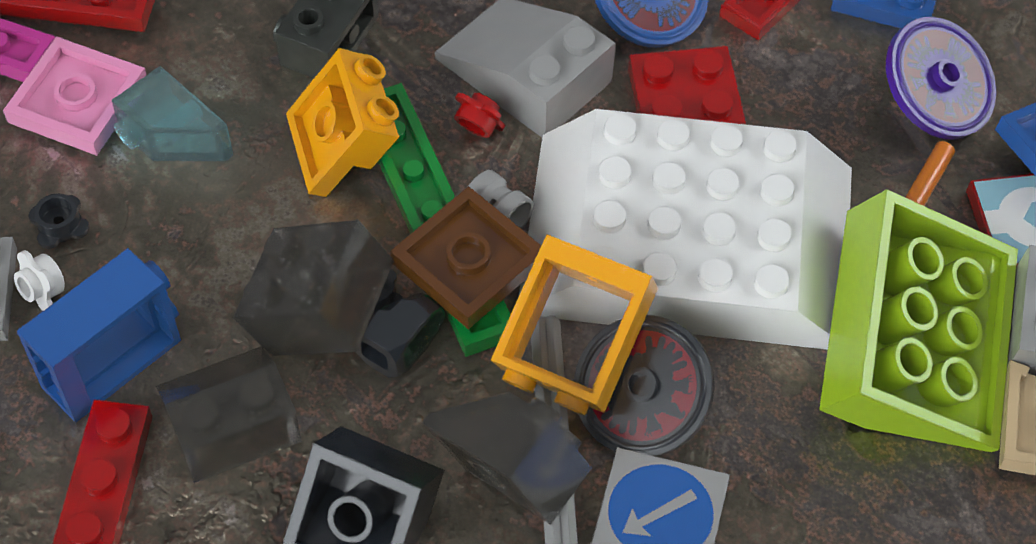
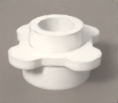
M24 250L17 254L20 270L14 274V282L18 292L26 301L32 302L36 300L40 309L44 311L53 304L51 298L64 291V278L58 265L50 256L42 253L33 258L28 251Z

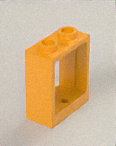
M546 234L491 361L501 370L505 371L502 380L529 393L534 392L536 385L557 393L553 402L581 415H586L589 407L604 413L658 287L651 275ZM559 273L630 301L592 389L522 360V356Z

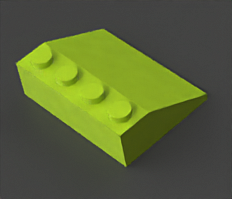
M888 189L848 210L819 410L865 429L986 452L998 451L1001 437L1018 249Z

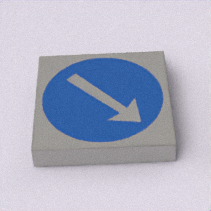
M617 447L592 544H715L730 474Z

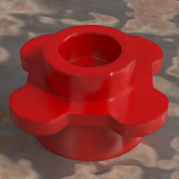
M457 93L455 99L461 105L454 119L459 125L483 138H489L494 129L504 130L506 125L500 120L502 116L499 112L500 106L495 101L480 93H473L471 98L466 94Z

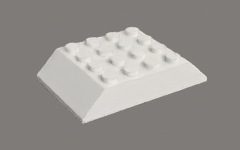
M595 109L543 134L533 198L534 209L530 218L528 235L542 246L546 234L651 275L658 290L647 315L669 319L687 329L691 334L828 350L846 214L850 210L852 168L808 131ZM559 273L541 316H555L562 320L610 325L623 318L630 301ZM526 280L520 285L519 295H520V293H521V291H522V288H523V286H524Z

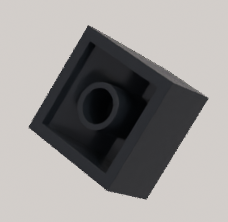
M340 426L313 443L283 544H416L428 523L445 470Z

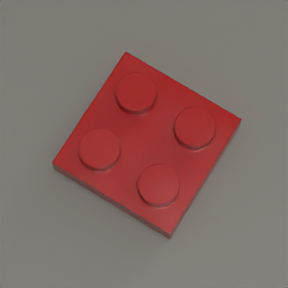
M728 46L629 55L628 70L637 113L746 125Z

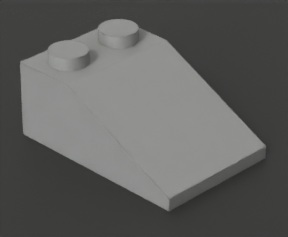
M498 0L435 52V59L483 95L495 101L502 109L542 138L543 134L562 126L612 82L615 42L578 16L517 0Z

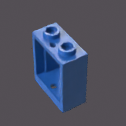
M129 248L17 330V334L41 388L75 423L90 412L93 400L105 401L181 341L175 318L179 316V312L168 297L167 289L171 285L167 276L155 262L149 260L144 264Z

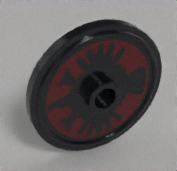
M646 315L605 412L603 413L589 407L586 415L579 414L581 421L598 442L615 452L618 447L655 457L670 453L691 440L701 429L709 415L715 388L714 373L710 359L701 343L687 329L669 319ZM622 319L602 329L588 343L578 361L574 382L592 389Z

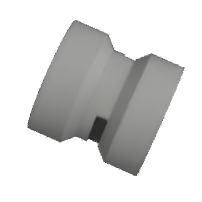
M486 170L480 173L468 185L519 228L523 229L531 217L534 202L520 190H509L505 179L495 171Z

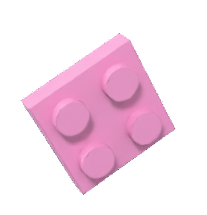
M56 37L3 109L7 122L98 155L148 82L146 70L144 67Z

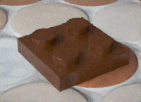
M468 186L390 251L391 263L467 329H470L527 279L541 245Z

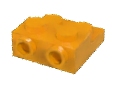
M338 48L286 112L308 194L327 197L353 166L372 169L399 138L394 122L399 116V110L396 104L386 97L381 82L386 75V70L383 64L374 56Z

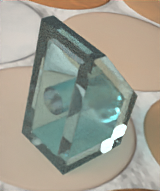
M161 66L111 100L117 118L114 129L119 138L130 149L138 147L152 161H227L233 156L227 124Z

